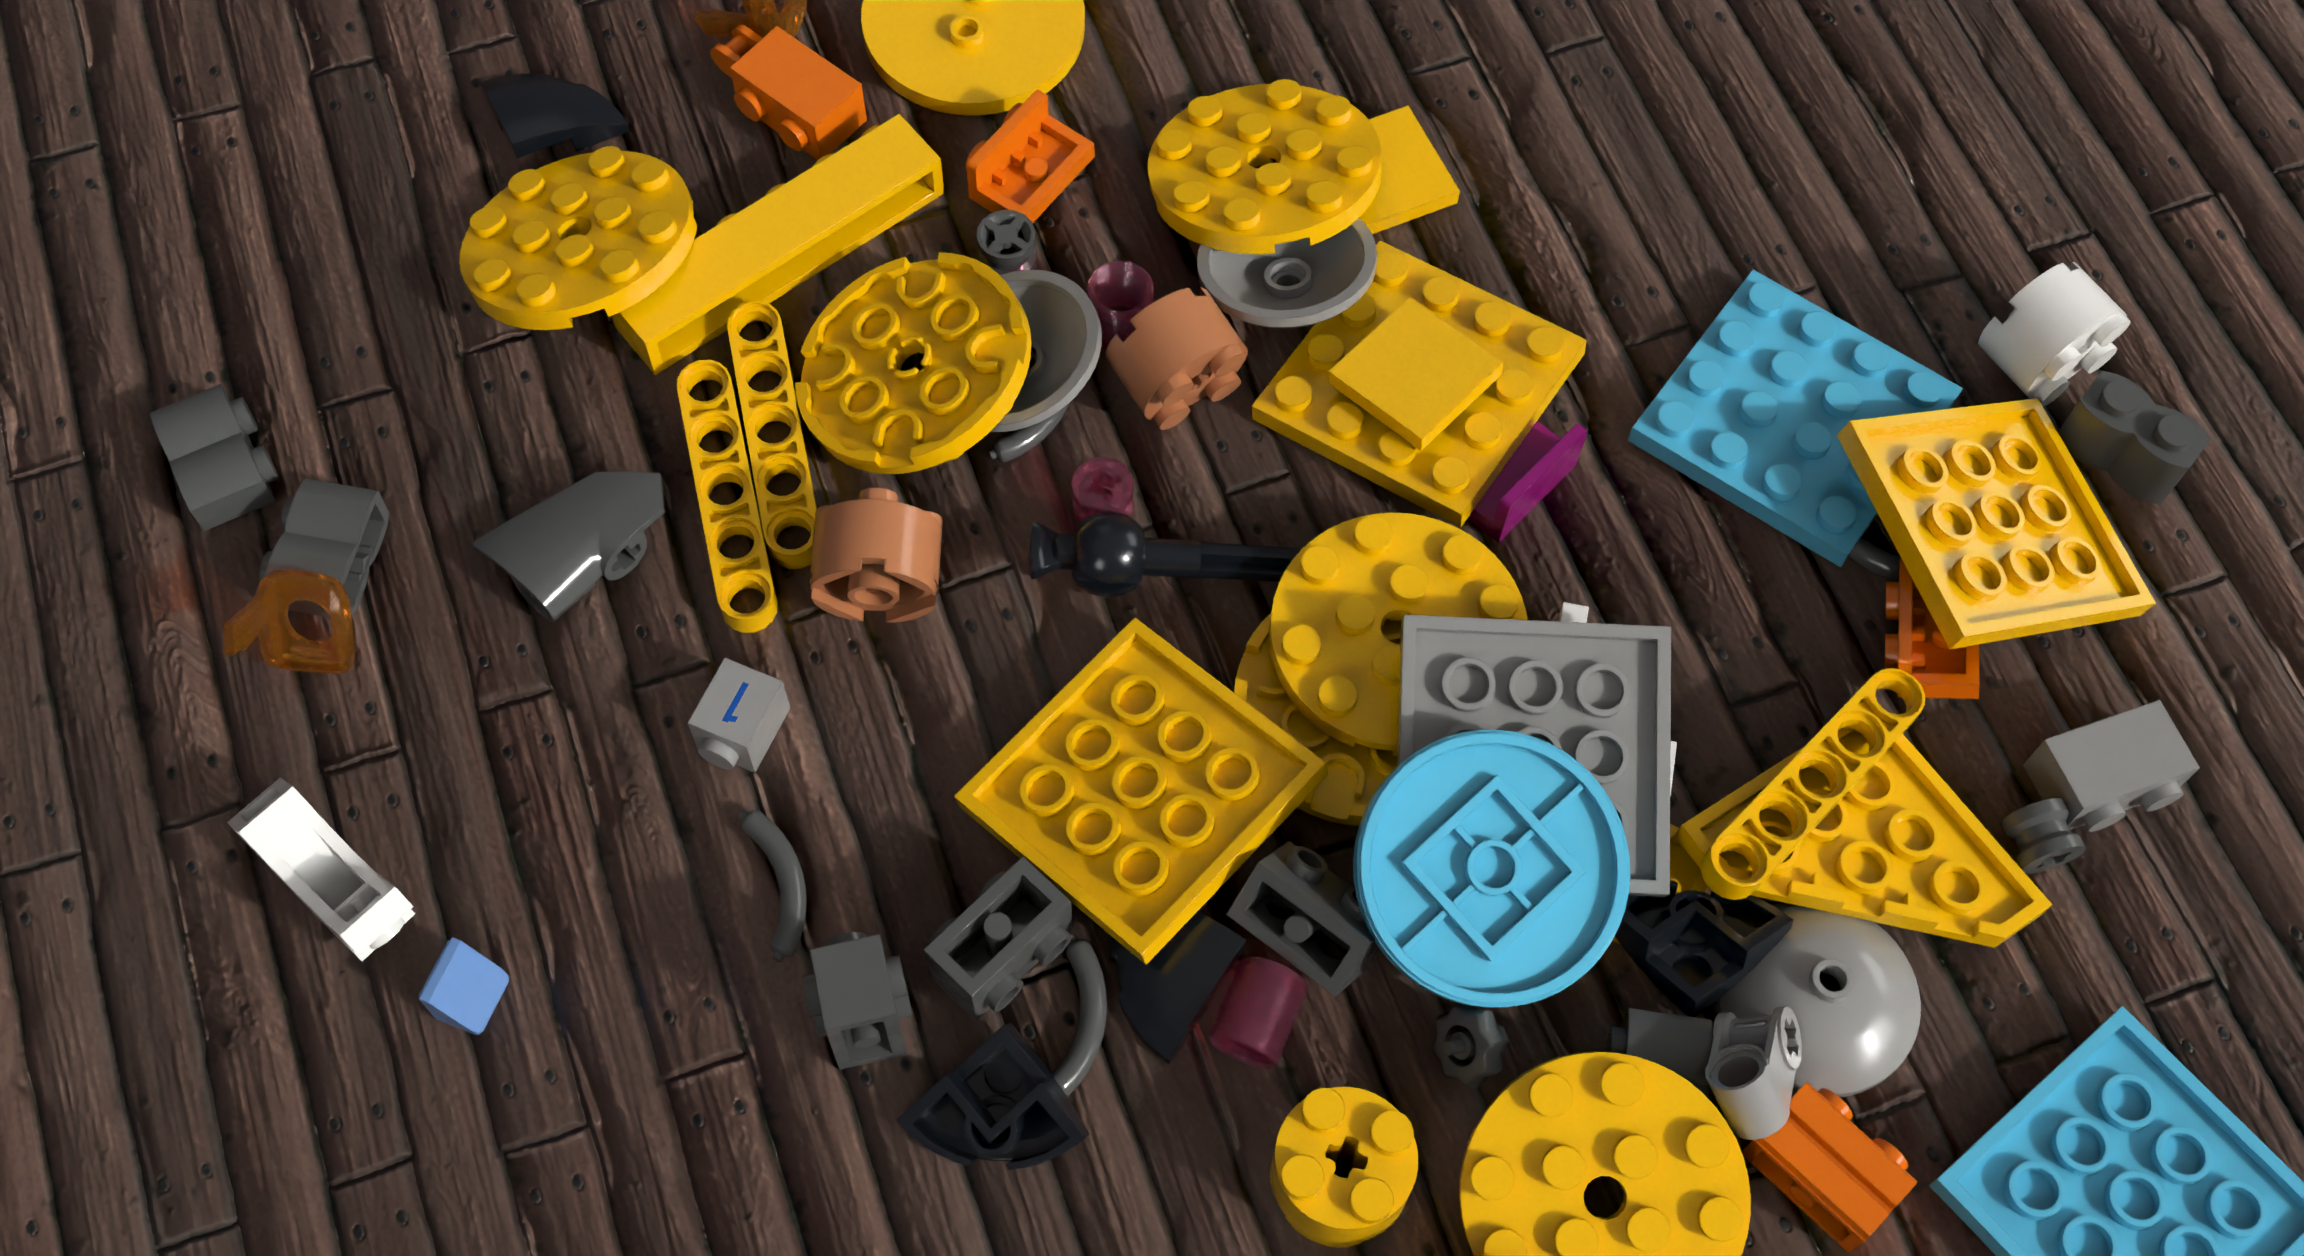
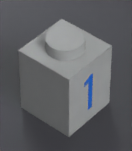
M724 658L688 721V726L700 756L722 769L732 770L737 765L756 773L790 710L784 683L779 679Z

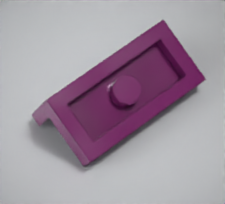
M1537 421L1468 519L1499 543L1576 466L1588 430L1577 423L1562 438H1559Z

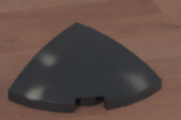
M515 74L480 82L482 91L501 130L504 131L517 159L570 139L577 152L629 132L628 124L617 108L603 95L584 84H575L547 74Z
M1670 880V895L1665 897L1628 895L1626 909L1615 937L1654 985L1688 1017H1696L1740 982L1790 931L1794 920L1778 908L1752 895L1744 899L1731 900L1722 898L1712 891L1710 895L1697 890H1688L1676 894L1678 884L1675 880Z
M1197 911L1147 965L1111 936L1110 961L1116 963L1117 975L1121 986L1117 1000L1122 1012L1142 1042L1168 1064H1170L1207 1010L1209 999L1245 949V938L1200 911Z
M1011 1022L998 1029L954 1071L944 1075L896 1120L923 1146L953 1162L969 1166L976 1159L1011 1161L1006 1164L1009 1170L1034 1166L1058 1157L1090 1135L1060 1085Z

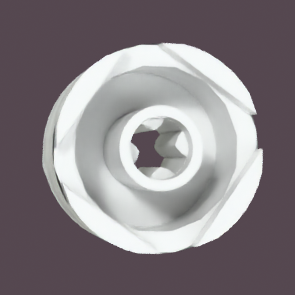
M2071 262L2069 268L2064 263H2061L2039 275L2008 301L2014 307L2008 319L2002 324L1994 316L1983 330L1978 344L2028 398H2039L2044 407L2053 402L2068 388L2070 384L2068 379L2082 368L2088 373H2092L2110 360L2118 349L2112 342L2128 328L2131 321L2126 317V313L2075 262Z

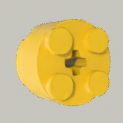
M1354 1087L1319 1088L1309 1093L1305 1099L1290 1111L1281 1125L1270 1168V1183L1274 1197L1291 1226L1302 1236L1313 1242L1336 1248H1347L1362 1244V1242L1376 1237L1392 1226L1400 1216L1408 1200L1418 1172V1150L1412 1124L1405 1114L1399 1112L1387 1100L1364 1089ZM1338 1157H1344L1352 1161V1170L1348 1178H1342L1334 1174L1336 1169L1335 1162L1338 1160Z

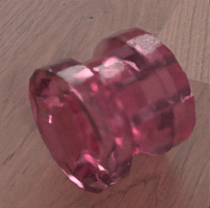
M1108 457L1091 458L1082 463L1074 472L1071 483L1073 494L1072 509L1076 521L1079 523L1081 519L1092 513L1109 510L1132 517L1134 509L1132 497L1134 482L1132 473L1126 465L1114 458ZM1103 487L1105 489H1109L1110 491H1112L1111 495H1109L1108 493H1103L1101 488Z

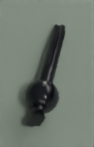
M1109 510L1095 512L1081 519L1075 526L1073 534H1058L1044 525L1033 521L1028 562L1031 579L1038 578L1056 569L1071 570L1073 580L1085 592L1103 598L1123 596L1135 590L1141 582L1143 575L1280 582L1285 570L1302 548L1145 538L1144 530L1133 518L1127 514Z

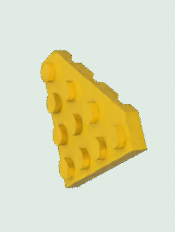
M1850 728L1838 730L1839 741L1845 749L1856 754L1869 752L1867 739L1860 732ZM1904 734L1897 739L1763 884L1751 894L1760 898L1996 948L2040 917L2053 905ZM1804 747L1680 826L1674 837L1700 869L1703 857L1716 838ZM1812 768L1799 770L1801 784L1808 791L1818 795L1831 793L1829 780L1822 772ZM1773 809L1760 811L1759 819L1767 832L1779 837H1786L1792 834L1790 821L1783 813ZM1725 851L1719 854L1720 866L1727 875L1739 880L1752 877V868L1745 856L1734 851Z

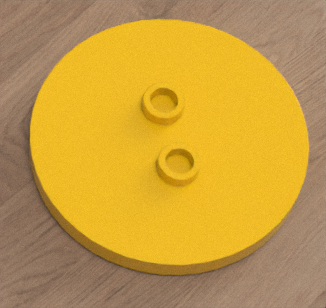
M863 0L861 24L865 49L872 66L887 85L898 94L913 103L937 112L953 115L981 116L1009 111L1017 103L1023 104L1037 89L1046 94L1068 74L1077 60L1083 44L1085 6L1083 0Z

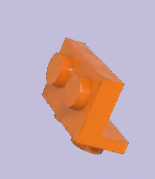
M1037 89L1023 104L1017 103L1009 110L1002 126L987 141H980L971 150L966 161L969 198L992 213L1000 210H1014L1022 213L1033 224L1095 157L1094 143L1051 117L1048 111V95Z
M1900 559L1899 582H1886V620H1899V634H1885V669H1900L1914 676L1922 685L1925 698L1979 699V645L1949 650L1904 562Z

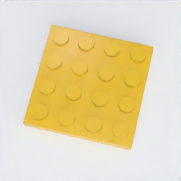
M1380 240L1376 245V273L1366 293L1345 311L1325 321L1316 323L1253 403L1252 420L1461 528L1584 356L1587 340ZM1409 296L1503 361L1502 375L1422 451L1331 386L1328 371Z
M2039 398L1852 420L1836 435L1949 650L2138 617L2156 604Z
M1134 618L954 797L964 812L1019 858L1023 856L1075 906L1147 965L1328 776V770L1325 761L1137 618Z

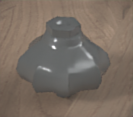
M1456 1003L1450 1012L1441 1014L1436 1018L1437 1035L1432 1050L1441 1060L1446 1077L1460 1079L1467 1086L1475 1089L1482 1085L1489 1076L1502 1071V1053L1509 1039L1504 1026L1496 1024L1492 1011Z

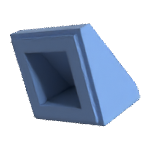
M452 937L444 946L418 996L420 997L419 1000L436 1020L471 1034L480 1035L484 1031L509 983V976L495 963L461 940Z

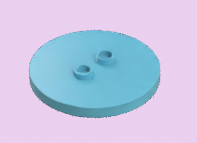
M1476 730L1451 735L1425 746L1396 766L1383 780L1368 803L1359 824L1353 856V879L1360 912L1368 931L1375 939L1378 948L1404 976L1428 992L1452 1002L1477 1007H1512L1533 1003L1559 993L1586 974L1602 957L1611 944L1626 909L1630 886V856L1622 822L1612 801L1595 777L1582 764L1563 750L1533 736L1504 730Z

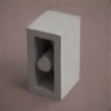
M2160 700L2045 739L2023 764L2042 800L2062 798L2069 810V816L2066 820L2069 829L2086 825L2089 832L2101 830L2118 822L2126 816L2124 810L2143 804L2147 812L2175 802L2184 795L2181 786L2200 768Z

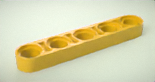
M748 301L732 310L728 317L727 330L763 535L769 555L776 564L787 569H801L811 565L817 506L786 340L778 311L769 303ZM754 321H762L772 327L770 334L760 341L745 340L740 336V332L744 326ZM762 371H772L782 377L779 385L767 392L753 390L749 386V382L755 374ZM780 421L791 427L788 437L778 443H767L758 438V432L767 423ZM781 473L794 474L801 480L798 489L786 496H778L767 490L769 481ZM790 526H801L811 533L808 542L797 549H785L776 543V539L783 529Z
M698 360L688 364L681 370L677 378V393L716 597L721 614L727 625L733 630L742 633H755L765 629L773 622L777 614L778 602L732 379L727 368L713 360ZM704 380H713L723 386L720 394L709 401H698L690 396L693 386ZM722 430L733 436L731 444L720 452L710 453L699 447L702 438L712 431ZM724 482H733L743 488L741 497L729 505H719L709 499L712 490ZM734 535H745L754 541L752 550L746 556L737 559L723 556L720 553V547L727 538ZM744 589H756L765 595L762 606L751 613L734 611L730 607V602L736 593Z
M1895 668L1882 669L1875 673L1716 838L1701 862V873L1704 882L1712 892L1722 898L1731 900L1744 899L1753 894L1897 741L1925 706L1924 690L1914 676L1904 670ZM1889 689L1899 694L1905 702L1906 713L1894 714L1883 709L1876 699V690ZM1850 728L1860 732L1867 739L1869 752L1856 754L1845 749L1839 741L1838 730ZM1812 768L1822 772L1829 780L1831 793L1818 795L1808 791L1801 784L1799 770ZM1773 809L1783 813L1790 821L1792 834L1786 837H1779L1767 832L1759 819L1760 811ZM1725 851H1734L1745 856L1750 862L1752 877L1739 880L1727 875L1720 866L1719 854Z

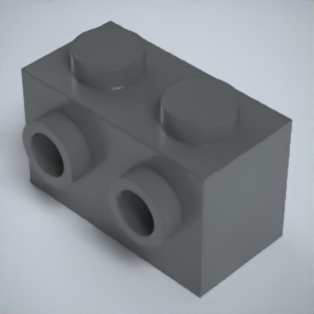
M1290 841L1257 863L1226 914L1335 997L1367 969L1379 950L1361 915L1355 886H1350L1328 870L1327 863L1316 852L1306 847L1296 846Z
M1022 856L1007 872L1002 871L992 877L981 889L976 901L958 918L953 917L947 920L931 936L927 947L923 950L929 976L975 1021L982 1017L990 1008L995 1013L1001 1011L1020 992L1023 987L1021 978L1039 961L1043 965L1051 963L1070 943L1072 935L1069 932L1073 929L1071 901Z
M862 932L842 933L828 939L825 942V946L810 949L814 973L802 976L806 1004L810 1018L813 1017L817 1037L828 1036L839 1070L907 1055L900 1019L913 1017L899 954L886 957L880 934L867 937Z

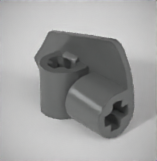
M629 471L594 472L474 541L473 546L476 551L483 554L511 576L518 591L541 616L551 623L555 622L596 586V580L602 575L608 580H617L627 575L638 565L647 549V538L644 530L665 513L661 474Z

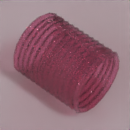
M1114 261L1106 263L1095 270L1088 281L1087 295L1093 303L1101 322V351L1106 352L1110 341L1116 334L1124 342L1136 330L1130 320L1145 307L1153 303L1154 284L1150 275L1141 266L1132 262ZM1123 306L1132 309L1127 311H1113L1108 308Z
M1252 956L1241 959L1235 975H1233V981H1231L1230 987H1228L1223 1004L1220 1006L1217 1018H1215V1024H1213L1211 1033H1209L1210 1042L1223 1054L1244 1064L1266 1069L1278 1066V1060H1280L1283 1048L1286 1045L1285 1042L1288 1041V1036L1291 1033V1029H1293L1295 1017H1298L1300 1005L1303 1004V999L1306 996V992H1308L1307 983L1295 971L1275 961Z

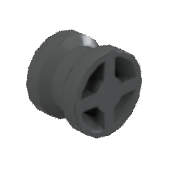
M1014 210L996 211L982 219L977 228L976 236L979 248L978 261L988 265L999 275L1020 270H1035L1037 261L1035 249L1036 233L1031 220L1024 214ZM1013 249L1017 250L1010 254H1002L1003 252H1011Z
M2062 798L2046 799L2029 804L2010 813L2000 822L2005 836L2016 842L2019 849L2016 861L2025 874H2034L2056 868L2076 859L2086 850L2080 835L2071 832L2066 820L2069 816V810Z

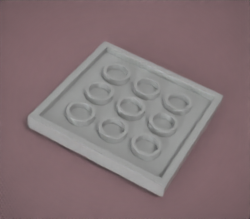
M1403 615L1401 619L1397 766L1425 746L1462 732L1504 730L1522 733L1548 742L1582 764L1595 777L1612 801L1622 822L1630 856L1629 895L1656 897L1670 895L1671 627Z

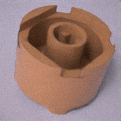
M1201 287L1199 296L1196 297L1190 288H1185L1172 292L1151 303L1130 320L1136 330L1124 342L1116 334L1106 349L1107 361L1144 416L1149 420L1155 421L1160 430L1170 429L1179 424L1189 415L1191 411L1189 406L1206 396L1212 402H1216L1234 392L1241 384L1237 371L1245 362L1248 354L1247 347L1209 292Z
M867 488L860 492L858 500H849L817 508L815 512L810 569L812 601L816 606L830 614L863 622L864 610L886 611V622L909 621L930 613L936 605V595L939 587L942 517L935 512L924 511L912 505L898 502V495L894 491L884 488Z

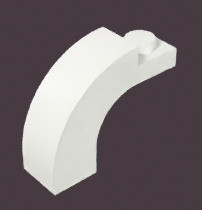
M282 778L276 780L227 822L289 889L361 961L368 957L375 949L391 940L403 925L415 915L411 910L414 906L402 893L362 860L300 793Z

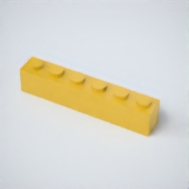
M897 114L881 125L870 127L854 142L834 154L821 157L810 169L787 183L774 186L758 201L738 213L725 216L714 228L694 239L687 257L662 286L637 304L612 315L615 328L654 375L659 374L727 331L728 317L732 310L740 304L748 301H763L770 304L943 195L944 184L941 158L900 114Z

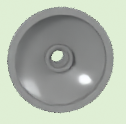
M1360 218L1338 234L1311 246L1308 239L1304 238L1275 244V253L1239 254L1212 249L1200 244L1197 255V270L1201 287L1209 292L1220 310L1241 321L1269 328L1304 327L1340 314L1355 304L1366 293L1374 279L1377 268V250L1374 237Z
M1020 270L1000 275L1019 300L1027 316L1031 332V357L1029 371L1014 401L1013 407L990 432L1019 430L1051 417L1078 395L1096 367L1102 346V328L1099 315L1084 290L1065 276L1045 270Z
M1783 902L1772 905L1794 919L1792 928L1755 968L1716 1001L1718 1014L1732 1012L1737 1018L1772 1015L1776 1007L1788 1006L1793 1010L1799 1024L1802 1040V1059L1800 1066L1796 1069L1793 1093H1796L1806 1082L1817 1091L1825 1088L1839 1097L1855 1095L1873 1088L1884 1081L1901 1065L1911 1051L1918 1033L1921 1017V1000L1917 980L1908 959L1894 939L1875 922ZM1820 974H1829L1836 978L1840 991L1833 992L1827 990L1820 982Z

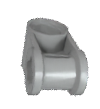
M1788 1006L1776 1007L1772 1015L1737 1018L1732 1012H1723L1716 1015L1713 1027V1044L1709 1062L1705 1069L1706 1080L1733 1134L1742 1139L1757 1140L1766 1138L1778 1132L1786 1124L1790 1115L1789 1108L1796 1069L1800 1066L1802 1059V1040L1796 1015Z

